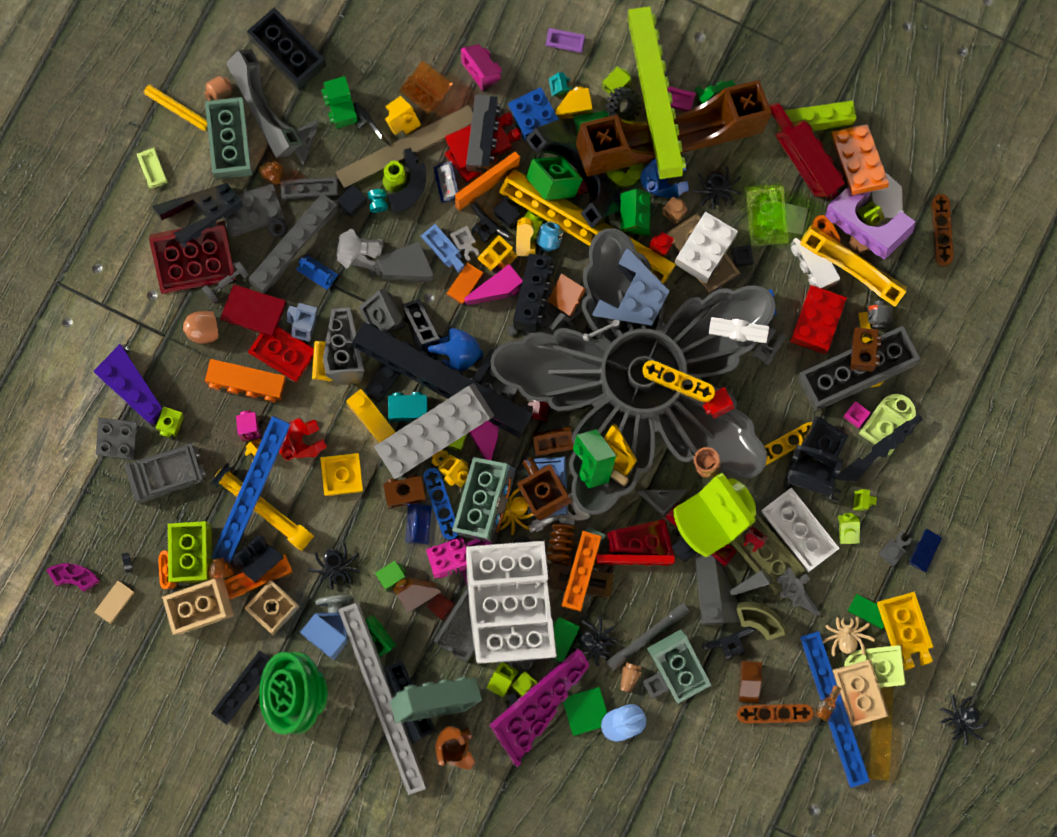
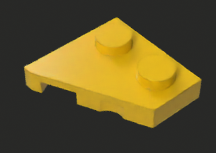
M613 424L604 440L616 454L613 469L626 477L637 459L618 426Z

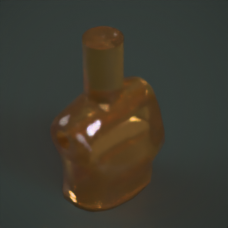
M834 685L830 696L818 702L815 716L829 722L831 714L836 709V700L842 688Z

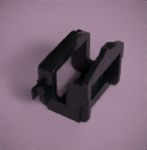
M797 445L785 474L784 487L787 488L789 484H793L823 494V500L838 502L839 499L834 497V493L840 494L842 491L835 488L834 482L840 473L844 460L823 450ZM800 451L835 462L833 469L798 458Z

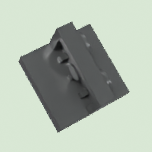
M385 289L378 290L359 307L366 323L375 324L384 333L401 330L406 327L392 294L386 293Z

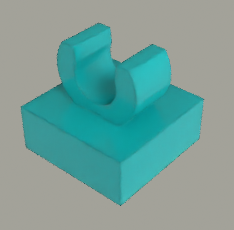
M558 72L549 78L551 95L553 97H558L572 90V87H567V82L570 81V78L565 77V72Z

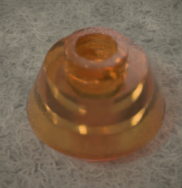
M276 161L272 163L267 162L259 167V174L271 184L278 185L282 179L283 171L281 169L283 167Z
M224 558L213 559V563L209 564L208 577L211 580L231 577L234 573L229 561H225Z

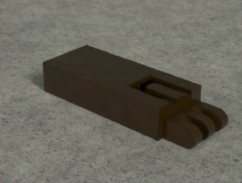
M547 564V570H550L547 572V584L553 586L552 589L566 591L569 576H561V573L571 574L573 566L561 564L553 566ZM592 570L585 595L610 599L614 574Z

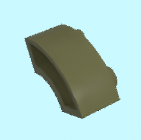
M755 602L738 603L736 609L742 627L750 626L757 628L764 634L766 640L786 635L787 629L783 620L771 608Z

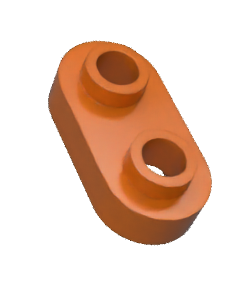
M825 215L817 216L812 225L840 243V237L833 223ZM823 224L825 228L821 229L818 225Z
M163 550L158 559L160 585L163 589H174L177 583L168 582V550Z

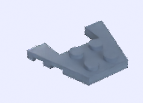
M626 248L619 264L636 273L619 308L600 299L592 315L652 325L670 290L629 248Z

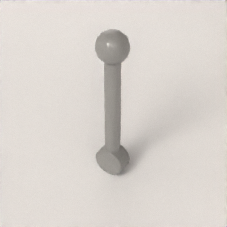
M614 320L612 324L590 334H584L583 340L589 341L591 337L608 329L620 327V321Z

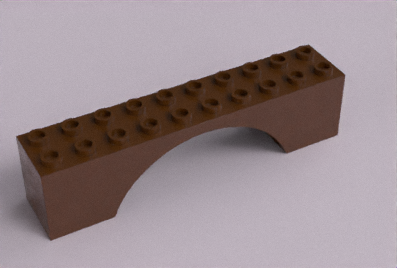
M760 80L724 88L715 97L702 105L676 115L674 125L678 124L679 136H677L678 141L681 140L682 152L680 154L762 134L772 112ZM618 115L584 122L580 125L576 147L587 177L656 159L648 122H631L620 118Z

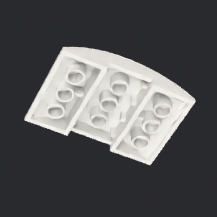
M544 541L466 547L470 615L477 664L556 657Z

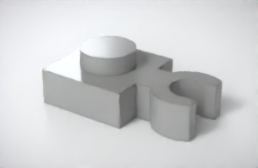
M467 226L450 234L459 252L465 251L466 261H470L468 255L471 252L475 253L476 257H479L478 250L472 247V245L476 244V241Z

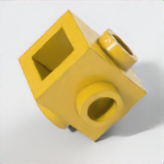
M449 455L438 470L445 476L444 480L449 485L453 486L455 484L462 488L467 481L470 470L468 467L470 465L462 458L459 460Z

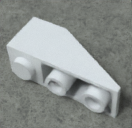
M795 238L792 242L791 250L800 259L802 271L804 273L807 272L810 278L808 279L809 284L824 290L838 284L840 277L832 262L812 253L800 245L801 241Z

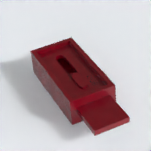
M780 103L770 104L772 116L781 128L775 136L814 197L836 198L839 195L837 189L845 184L843 175L838 169H835L832 164L833 159L823 150V144L812 133L813 128L811 125L805 122V120L791 122Z

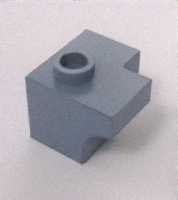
M299 303L297 308L289 306L287 323L292 325V337L310 342L317 324L316 307Z

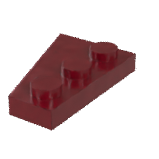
M665 519L611 531L617 551L674 556Z

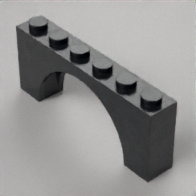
M562 118L536 127L526 138V141L535 153H550L558 157L563 156L584 179L589 190L590 202L581 212V215L590 227L594 228L618 218L621 211L620 194L604 173L587 177L576 147L577 137Z

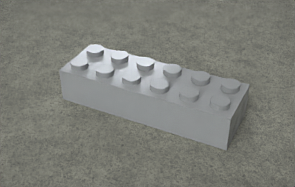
M473 383L380 442L374 448L393 478L396 479L495 415Z

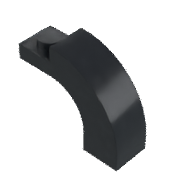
M411 148L405 149L402 152L410 174L409 184L403 190L390 194L387 197L393 216L411 208L418 201L425 188L427 178L425 163L417 165V162H419L418 156L415 151L412 152Z

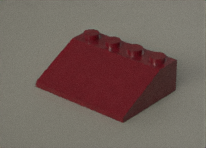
M225 220L216 222L217 225L212 229L210 227L206 228L201 232L202 236L196 240L192 238L186 242L187 246L184 248L174 235L175 232L181 229L150 234L149 242L161 294L216 284L228 275L231 276L235 273Z

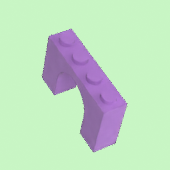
M847 187L828 205L825 217L842 228L845 233L857 239L860 244L872 250L875 255L885 260L913 233L916 222L900 211L884 226L872 227L862 223L856 216V212L868 202L870 192L851 195L850 189Z

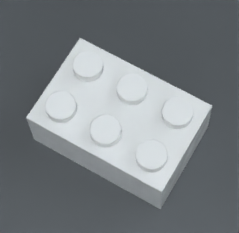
M705 212L676 257L674 264L707 284L734 241L738 231Z

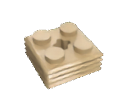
M272 580L245 606V610L272 635H275L299 609V605ZM276 603L277 610L275 612H268V605H274Z

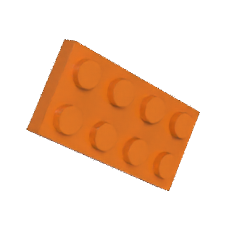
M868 124L831 132V138L851 195L888 188L889 182Z

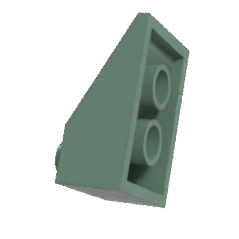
M682 630L647 648L677 704L711 686L691 644Z

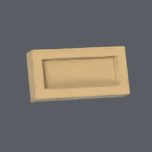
M117 581L95 610V613L112 624L135 592Z

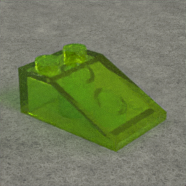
M782 183L744 187L750 245L761 246L788 243L785 192Z

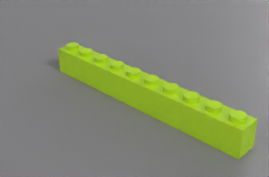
M650 6L628 9V24L659 178L682 176L686 163L685 158L681 157L680 154L682 152L681 140L678 141L677 136H679L678 124L674 125V119H676L675 109L671 108L670 105L672 103V94L667 91L669 80L668 76H664L666 71L665 61H661L660 57L663 53L661 44L658 45L657 42L659 40V31L654 27L656 24L655 13H651Z

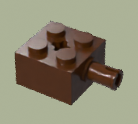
M531 457L528 458L529 463L526 460L522 463L529 477L518 482L517 485L532 513L541 521L569 505L573 500L556 469L549 464L539 470L534 458Z

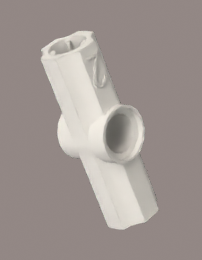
M712 317L709 327V334L729 337L731 340L743 342L748 340L767 343L769 326L751 324L740 319L726 320Z

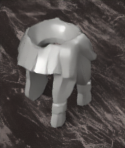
M350 229L339 237L337 261L346 270L349 266L353 265L376 271L374 267L376 261L367 260L364 255L373 258L381 255L383 240L359 238L354 230Z

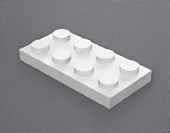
M792 488L760 511L808 573L839 549Z

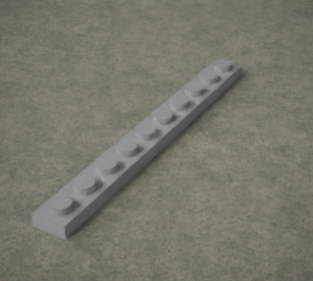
M357 602L338 609L407 793L409 795L424 790L428 785L404 722H395L390 703L394 695L360 605Z

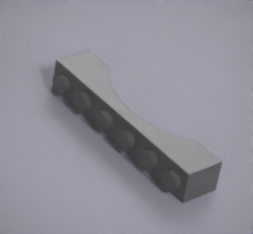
M238 50L226 64L276 158L290 156L302 143L294 128L282 122L268 105L261 85L260 64L253 50Z
M322 193L249 277L251 285L261 293L267 294L278 282L282 273L300 249L338 212L337 204Z

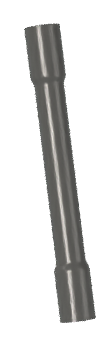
M681 603L655 626L606 661L607 665L612 671L617 669L630 656L673 623L690 612L684 603Z

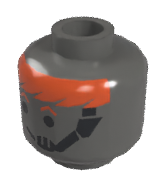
M875 301L874 305L869 306L868 323L872 325V328H888V325L892 324L893 307L887 305V301Z

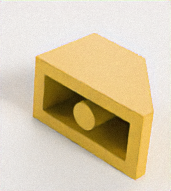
M576 87L569 91L555 110L558 120L592 113L589 88Z

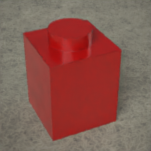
M725 387L715 391L712 400L702 405L706 414H711L713 419L734 409L733 402Z

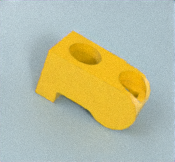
M526 217L519 219L517 222L516 256H529V253L535 254V242H530V237L533 235V222Z

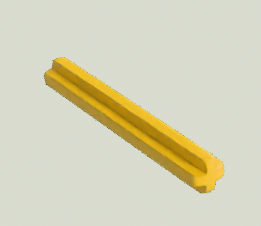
M148 85L145 88L144 93L201 130L205 131L208 128L207 120L152 85Z

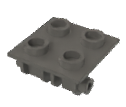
M99 417L96 455L134 459L136 433H138L139 429L137 422Z

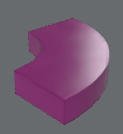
M63 563L46 569L56 586L74 584L85 592L101 582L90 570L76 564Z

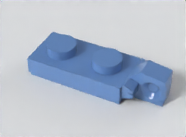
M436 224L421 235L424 242L448 268L453 266L458 273L463 270L464 264L459 260L462 258L459 250Z

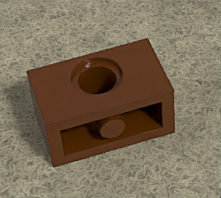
M417 474L408 475L403 480H398V478L388 479L387 483H383L388 509L426 502L421 476L417 477ZM406 486L410 491L407 495H401L399 489Z

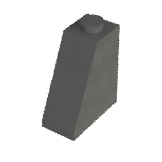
M419 242L377 257L376 265H374L377 275H381L383 280L431 282L434 276Z

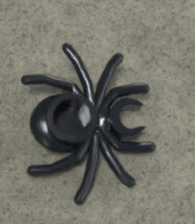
M725 166L727 173L726 181L722 173L712 171L707 177L709 185L707 186L702 179L701 173H699L700 182L708 190L694 188L693 192L710 193L702 201L701 205L704 206L705 202L712 197L713 210H716V205L720 206V198L725 200V204H727L729 198L731 205H734L733 198L728 192L742 195V193L738 190L727 188L736 184L741 179V176H738L736 180L727 185L730 180V171L728 166Z
M343 542V559L338 550L328 549L323 557L324 565L319 559L318 553L314 552L316 561L325 569L309 568V571L326 573L319 580L318 586H321L322 582L328 577L330 589L333 590L332 577L334 583L338 585L336 582L338 576L343 577L344 583L347 577L351 584V576L346 570L360 573V570L345 566L353 562L359 556V553H356L350 560L345 562L347 560V548Z
M601 616L598 617L599 632L591 623L583 620L582 623L589 626L594 632L585 630L578 635L579 645L584 649H588L580 651L583 654L590 652L586 658L587 662L594 654L597 668L600 667L598 654L606 660L610 659V657L603 653L610 654L611 652L606 651L605 647L608 644L614 645L606 640L618 642V639L614 637H604L611 630L615 629L614 626L608 628L602 634Z
M952 695V705L955 713L946 708H941V711L953 717L942 720L940 724L943 725L952 720L946 727L953 724L955 731L950 734H958L951 740L955 741L964 733V746L968 744L967 731L975 738L983 741V737L977 735L971 729L983 728L989 724V721L981 725L972 726L980 720L981 716L980 711L974 706H968L963 709L965 704L972 699V696H969L962 702L958 712L955 696Z

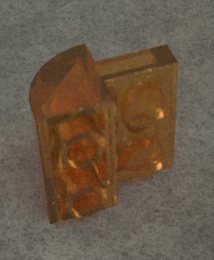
M421 61L412 76L406 79L399 91L426 113H431L444 100V95L453 83L428 63Z

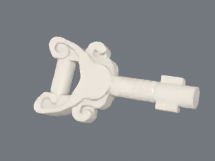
M573 500L571 505L576 515H572L568 511L567 515H552L541 521L536 519L528 527L531 533L534 531L537 533L544 530L543 527L557 520L560 523L574 525V521L587 520L590 518V515L580 510Z

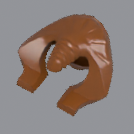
M452 726L444 727L436 740V753L439 765L444 766L448 763L467 770L474 766L475 759L471 751H467L469 740L473 738L469 728L461 731Z

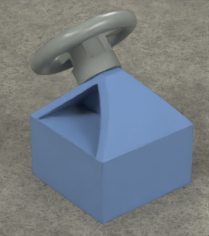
M351 595L329 596L317 599L315 604L317 606H328V613L314 614L300 632L307 640L333 660L349 641L338 609L343 608L342 605L354 601V597Z

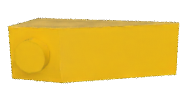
M362 389L346 400L347 406L379 443L396 433Z

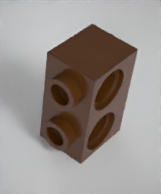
M855 327L850 369L873 372L875 366L879 365L880 355L876 354L877 347L880 348L881 336H878V329ZM868 337L872 343L866 344L862 341V338ZM868 356L870 361L863 362L860 357Z
M571 427L533 433L536 456L573 450L574 443L572 441Z

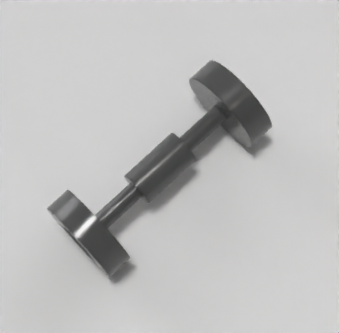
M239 261L233 264L237 271L218 283L219 285L212 291L207 285L202 288L213 304L218 301L214 293L221 288L224 289L233 282L232 279L238 274L244 279L249 276Z

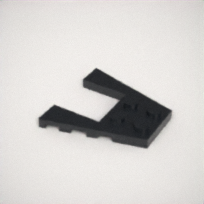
M227 183L152 207L161 221L193 205H196L206 218L174 233L176 240L184 248L187 246L186 242L192 238L196 240L202 236L201 232L206 228L210 227L212 229L217 225L216 221L222 217L226 219L244 205L233 189Z

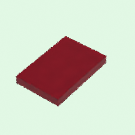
M234 284L220 320L273 337L287 302Z

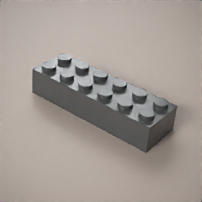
M901 326L881 335L880 348L877 347L876 354L880 355L879 365L875 366L873 372L850 369L851 349L800 372L798 380L812 408L817 412L917 366L920 357L906 330ZM868 356L860 357L863 362L870 361Z

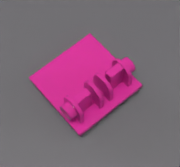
M463 537L426 549L435 579L449 576L448 571L452 575L451 570L455 569L456 574L458 573L457 568H459L460 572L467 570L466 546Z

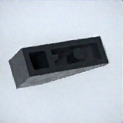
M420 299L402 304V309L417 350L426 352L429 357L438 355L428 351L429 346L440 344V339Z

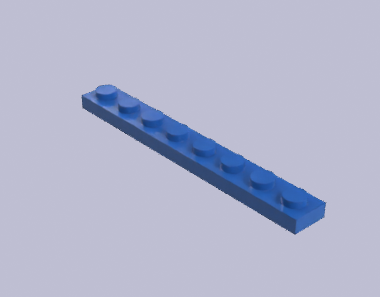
M272 416L211 558L228 566L231 564L233 555L240 544L291 423Z
M818 631L802 636L800 641L849 787L852 788L870 782L820 633Z

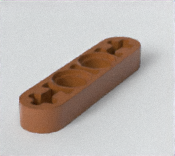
M807 704L745 705L737 710L736 716L739 722L744 724L804 723L812 719L814 712L811 706ZM753 708H757V720H754V716L747 717V720L740 716L744 709H747L748 713H754ZM765 708L770 711L769 719L764 720L760 717L761 709ZM782 708L790 711L788 719L780 717L779 711ZM793 708H796L795 712H800L805 708L809 715L806 716V719H803L802 715H796V719H793Z

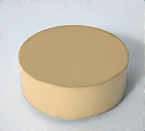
M617 470L611 472L610 477L621 486L625 487L629 482Z

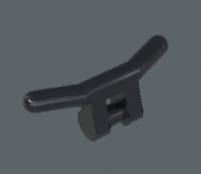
M471 202V208L481 219L471 229L474 234L480 235L484 243L488 242L495 233L508 241L513 240L514 236L488 217L477 202ZM485 225L490 228L487 232L483 229Z
M749 626L732 635L704 642L701 647L704 650L721 647L726 661L731 660L734 656L745 655L740 640L755 633L757 628ZM734 643L736 648L729 650L728 644Z

